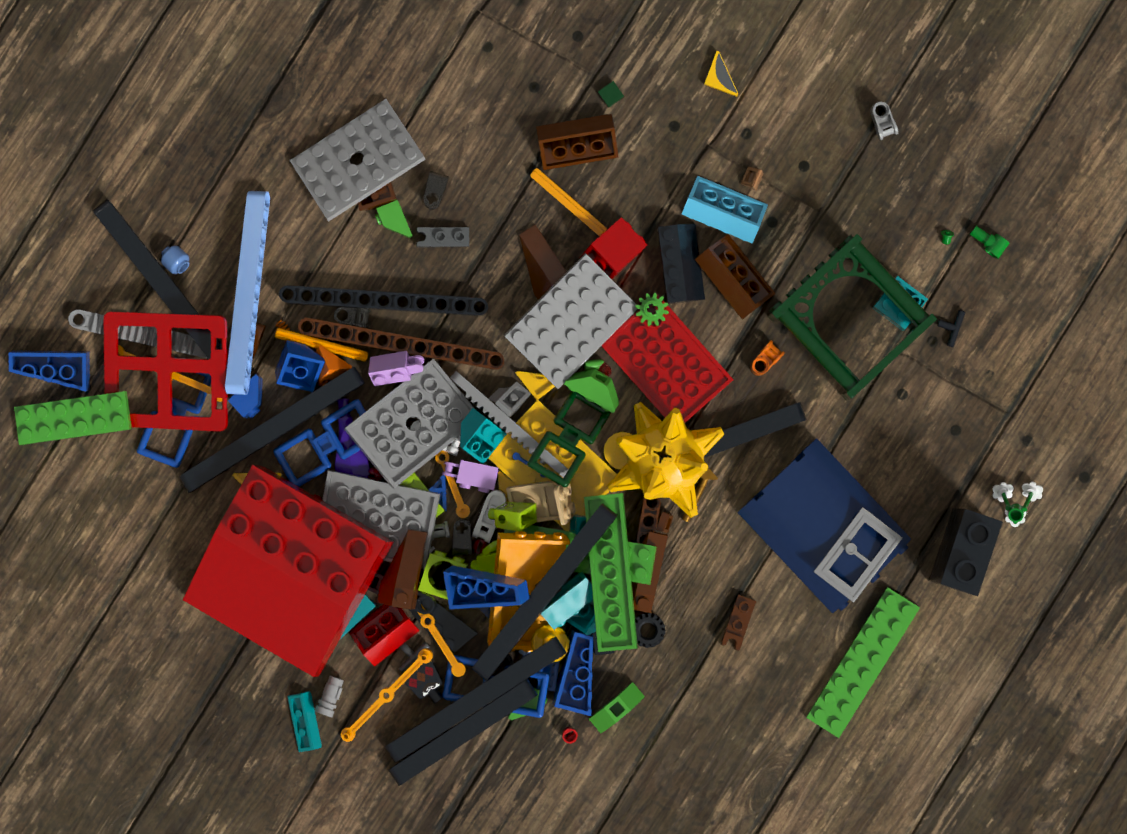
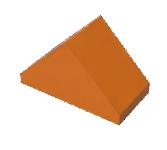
M321 345L315 351L325 359L319 375L320 381L333 380L352 368L350 364Z

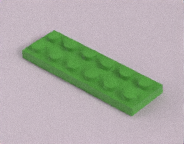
M127 391L14 407L19 445L132 429Z

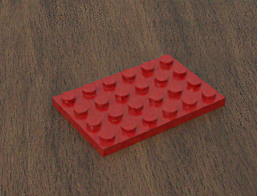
M649 305L647 312H651L654 315L656 314L657 307ZM669 306L664 308V310L669 311V314L662 315L665 321L659 319L658 326L652 322L650 327H648V321L645 320L641 323L640 321L643 317L636 316L635 313L601 347L664 418L672 409L677 408L680 409L685 423L734 379Z

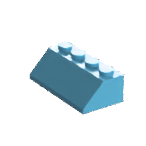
M697 176L682 215L733 235L743 241L753 243L768 204Z

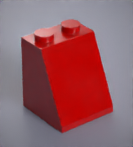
M621 217L597 238L581 257L586 253L613 279L646 248L647 244L643 237L638 235L631 225Z

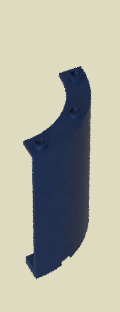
M817 438L737 512L831 613H834L837 609L842 611L849 604V599L815 574L814 570L862 507L902 537L901 541L870 580L871 583L880 577L878 573L898 553L901 555L908 549L907 544L911 540L905 531ZM864 523L849 543H854L857 546V552L871 562L887 539ZM844 549L829 570L850 587H853L868 565L856 555L847 554Z

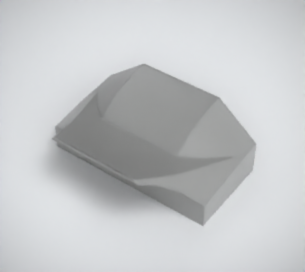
M516 381L511 387L498 388L489 399L508 417H511L528 399L531 393Z

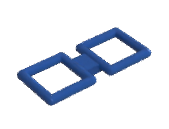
M197 373L199 375L205 376L203 384L208 386L211 385L210 374ZM200 390L195 405L172 397V413L180 416H185L186 411L199 414L207 393ZM152 411V412H151V414H157V413H158V412H156V411ZM145 428L137 448V453L178 468L193 430H185L175 458L172 459L146 449L153 428Z
M355 399L322 419L321 425L325 433L316 438L313 431L308 428L273 450L276 459L291 483L300 487L330 469L331 463L326 455L334 450L337 451L343 460L361 450L356 444L344 450L330 425L354 409L357 410L359 416L366 411L360 400ZM308 438L322 465L297 479L282 453Z
M454 655L457 661L464 665L474 666L478 659ZM448 661L443 698L456 701L464 695L451 693L454 675L451 672L452 666ZM538 671L530 676L531 678L541 679L537 708L519 707L512 713L537 718L543 717L549 674Z

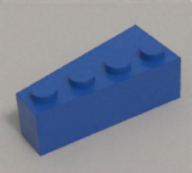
M90 351L9 352V372L86 392L90 390Z
M451 566L443 571L449 609L521 605L530 599L527 580L458 566Z

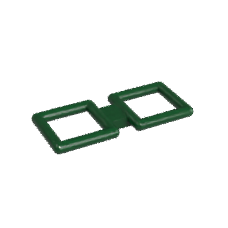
M571 391L554 418V423L563 428L560 436L547 431L527 462V465L564 488L567 487L586 456L584 451L576 447L577 443L581 439L588 444H593L611 412H607L598 404L586 400L578 392ZM575 398L602 413L590 435L563 420ZM549 441L554 442L576 456L564 478L537 463Z

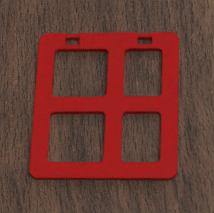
M117 311L107 312L104 315L105 394L119 392V370L157 372L158 413H130L131 427L198 431H223L227 428L228 394L225 390L227 373V321L225 317L221 315ZM118 327H155L157 329V356H121L118 353ZM172 328L209 329L211 332V358H174L172 356ZM216 338H222V349H216ZM173 372L208 373L211 375V417L180 416L172 413ZM217 398H222V409H217Z

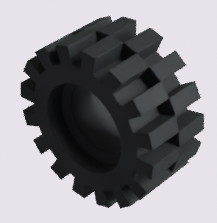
M653 613L640 614L635 618L637 644L645 648L655 647L660 644L665 635V625L661 618ZM645 623H651L655 626V634L650 638L642 636L640 632L641 626Z

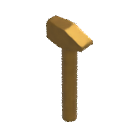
M709 468L701 476L695 490L697 504L708 480L718 479ZM684 513L682 520L689 523L690 517Z

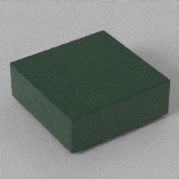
M614 81L598 91V94L608 108L624 98V95Z

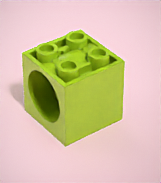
M435 550V553L431 552L429 554L418 590L448 600L446 589L436 587L433 578H430L432 566L441 564V561H447L454 566L467 568L468 564L464 563L465 559L454 556L451 559L446 557L447 553Z

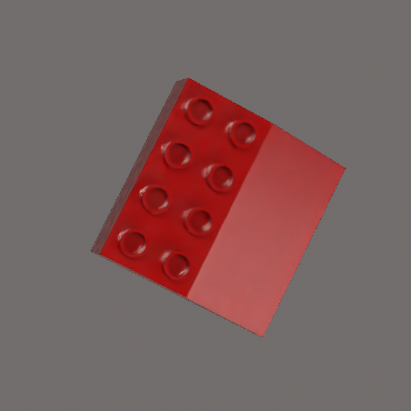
M252 465L217 527L183 601L309 675L318 677L394 541L264 466Z

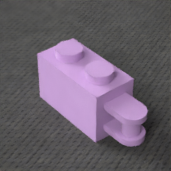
M407 351L370 357L368 374L374 386L410 381L412 374L423 371L424 357L420 355L409 356Z
M460 460V465L444 462L446 467L442 475L456 477V483H460L459 487L470 489L471 486L478 487V491L485 493L494 490L499 468ZM453 466L459 467L457 475L452 474Z

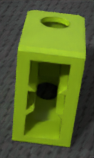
M505 502L497 508H490L488 518L495 520L496 528L522 531L537 522L536 503Z

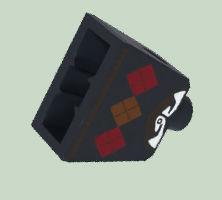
M433 660L429 663H423L404 682L420 699L428 695L435 704L443 698L438 687L444 682Z

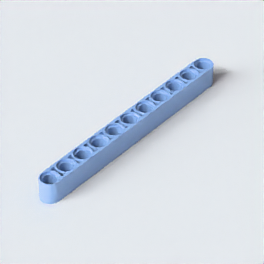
M248 191L246 197L225 381L227 394L247 395L249 391L270 206L268 191Z

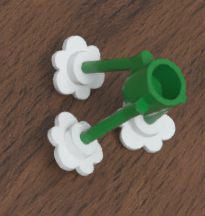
M1002 482L1000 485H995L992 488L994 492L993 498H998L1000 502L1005 503V514L1007 515L1005 521L1010 522L1013 527L1024 523V517L1026 516L1030 501L1034 502L1036 499L1042 498V486L1036 485L1035 482H1030V484L1024 483L1022 494L1027 499L1024 505L1021 506L1020 504H1009L1007 498L1012 497V491L1014 490L1011 484L1007 485L1005 482Z

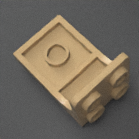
M551 480L506 488L509 502L536 503L537 522L560 520L561 525H566L575 514V504L571 502L570 497L572 493L570 484L564 488Z

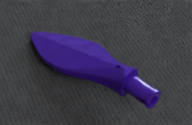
M349 399L338 400V408L340 409L349 404ZM350 412L338 419V439L344 450L356 444L344 430L353 422ZM361 450L344 460L340 458L336 451L335 471L368 478V475H370L368 473L370 470L369 462Z

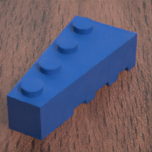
M572 630L569 638V650L563 660L552 705L557 708L591 716L593 636Z

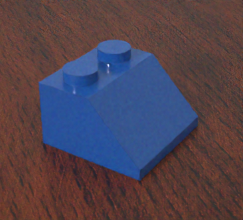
M286 340L275 369L276 384L313 392L325 359L305 344Z
M255 374L250 379L247 395L234 394L228 400L244 418H254L261 411L259 408L262 406L263 378Z

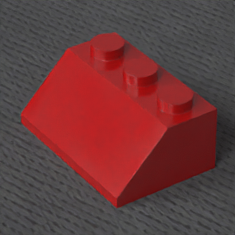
M383 604L351 629L349 634L362 654L375 667L420 630L403 608Z

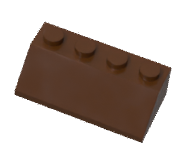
M612 114L536 126L543 170L619 158Z
M729 234L710 246L695 259L742 320L776 294Z

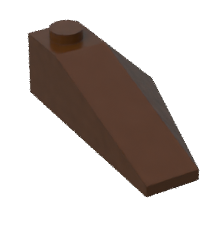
M534 225L519 236L533 292L539 300L566 273V270L537 226Z
M408 529L380 583L377 603L410 610L415 609L427 532Z
M649 531L641 543L657 546L651 584L632 582L634 610L651 613L666 548L667 534Z

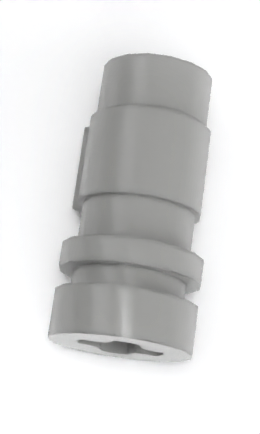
M329 676L322 693V698L318 700L319 705L316 706L315 712L333 717L335 712L333 709L337 707L335 704L343 689L341 687L344 680Z

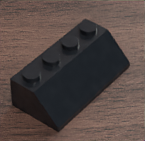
M677 224L658 227L667 303L676 304L705 300L702 271L695 260L699 256L696 225Z

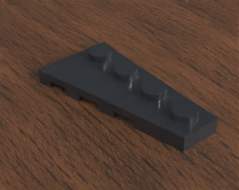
M424 599L421 602L425 610L430 609L431 602L428 599ZM436 602V609L431 615L435 618V626L452 653H454L478 633ZM411 609L410 612L420 623V615L417 611ZM426 618L425 623L430 624V618ZM424 628L427 631V633L431 636V638L436 642V640L430 633L429 629Z

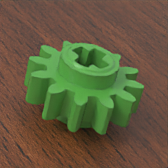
M646 293V300L639 298L642 304L635 306L637 309H640L636 316L643 317L640 321L641 323L647 320L648 327H650L652 322L658 326L659 319L665 321L662 315L669 314V311L664 310L669 304L662 303L663 296L657 299V294L654 293L653 297L650 298V295ZM649 305L657 307L656 314L652 315L651 312H647Z

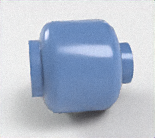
M179 246L166 247L162 251L161 264L170 273L181 274L189 267V256Z

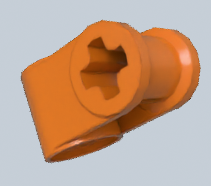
M770 340L760 351V354L752 361L750 366L751 372L757 376L765 374L779 361L785 352L780 351L773 344V341ZM758 361L762 362L765 366L762 372L755 369V363Z

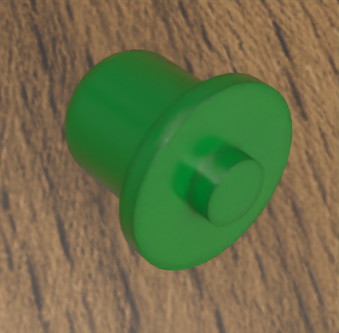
M942 230L941 242L946 245L950 244L954 232Z

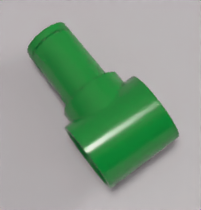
M978 226L970 234L984 244V250L996 259L1001 257L1010 244L998 234L990 235Z

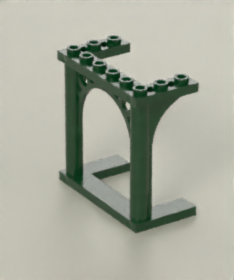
M858 234L854 237L852 235L848 236L839 245L841 249L838 250L836 248L828 255L831 259L826 263L823 261L814 268L816 272L812 276L808 274L800 281L802 286L797 290L795 288L790 290L786 294L788 299L783 303L781 301L776 303L769 310L771 314L768 316L772 322L778 320L786 326L842 386L845 392L841 396L846 401L859 393L937 320L933 314L928 315L860 242L862 238ZM845 258H850L853 261V268L850 272L845 271L843 268ZM839 262L840 272L834 274L833 269L836 270L837 263ZM858 262L861 264L860 268L864 269L861 273L857 272ZM846 276L862 277L873 282L914 325L911 332L860 380L820 338L813 321V307L820 291L831 281ZM823 280L824 285H820L819 281ZM807 293L812 294V298L810 300L800 298L801 296H808L809 294ZM805 303L809 306V310L805 313H799L795 310V305ZM807 316L809 318L808 323L805 324L804 319L801 321L799 317L804 318Z

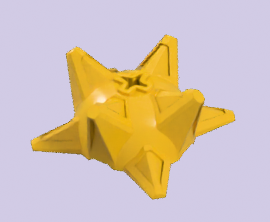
M642 402L635 404L634 412L637 434L617 437L616 442L628 457V463L607 485L610 492L642 489L645 499L670 498L690 518L698 515L695 484L708 469L704 456L723 437L724 432L722 428L689 430L684 423L680 409H672L664 420L661 421Z

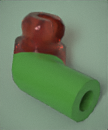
M602 359L590 360L584 363L585 371L596 369L606 376L611 375V367Z

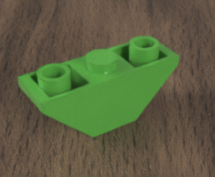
M596 369L576 372L564 383L571 391L578 392L586 400L598 404L607 412L614 413L619 405L612 379Z
M632 682L593 714L589 720L600 733H603L629 713L645 696Z

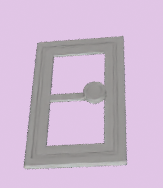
M862 507L814 570V573L854 603L901 541L902 537ZM864 523L887 539L871 562L857 552V546L854 543H849ZM844 549L847 554L856 555L868 565L853 587H850L829 570Z

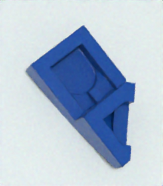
M442 475L429 491L440 493L439 503L447 512L446 476Z

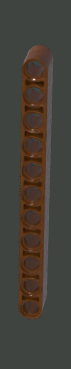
M303 318L298 324V329L303 335L393 352L407 351L409 355H420L426 358L492 370L501 369L505 363L503 355L494 351L311 318ZM305 322L312 323L311 331H303L302 326ZM325 325L331 327V333L327 336H324L321 332L322 327ZM342 329H349L350 336L347 339L341 338L340 332ZM362 332L369 334L367 342H360L359 335ZM382 335L388 338V342L384 346L378 344V338ZM399 339L406 340L407 346L404 349L397 348L396 343ZM419 342H423L426 345V349L422 353L417 352L415 349L416 344ZM436 346L444 347L445 352L442 356L435 355L434 349ZM456 349H461L464 353L463 357L459 360L453 357V352ZM476 352L482 354V361L479 363L472 361V355ZM493 356H499L501 358V364L499 366H493L491 364V358Z

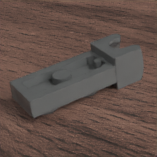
M469 227L416 228L417 233L425 235L424 241L417 242L416 247L418 248L469 247Z

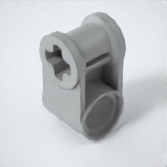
M885 102L874 104L870 113L879 140H883V137L891 134L897 135L898 128L888 104ZM877 106L884 108L885 113L883 116L876 114L875 109Z

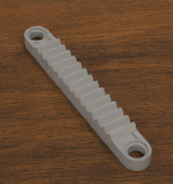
M74 310L70 313L68 321L72 327L104 335V315L83 310ZM76 314H81L84 318L83 323L80 325H76L73 321ZM118 327L119 339L157 347V329L155 327ZM171 331L172 351L207 358L190 335Z
M455 371L450 379L466 392L465 397L469 400L471 399L474 405L477 404L480 410L483 409L482 412L484 414H489L488 417L491 420L494 419L497 425L500 424L501 429H506L505 432L508 435L512 434L511 437L514 440L517 439V443L520 445L523 444L525 450L529 449L528 452L532 455L539 443L462 375ZM544 449L539 457L542 465L548 464L563 478L569 470L546 449Z

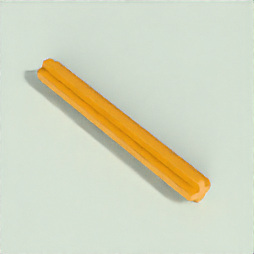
M536 168L532 171L530 175L532 179L598 236H601L607 230L600 221L541 170Z
M277 328L275 332V337L278 339L305 344L315 349L321 345L331 353L364 362L368 358V352L281 328Z

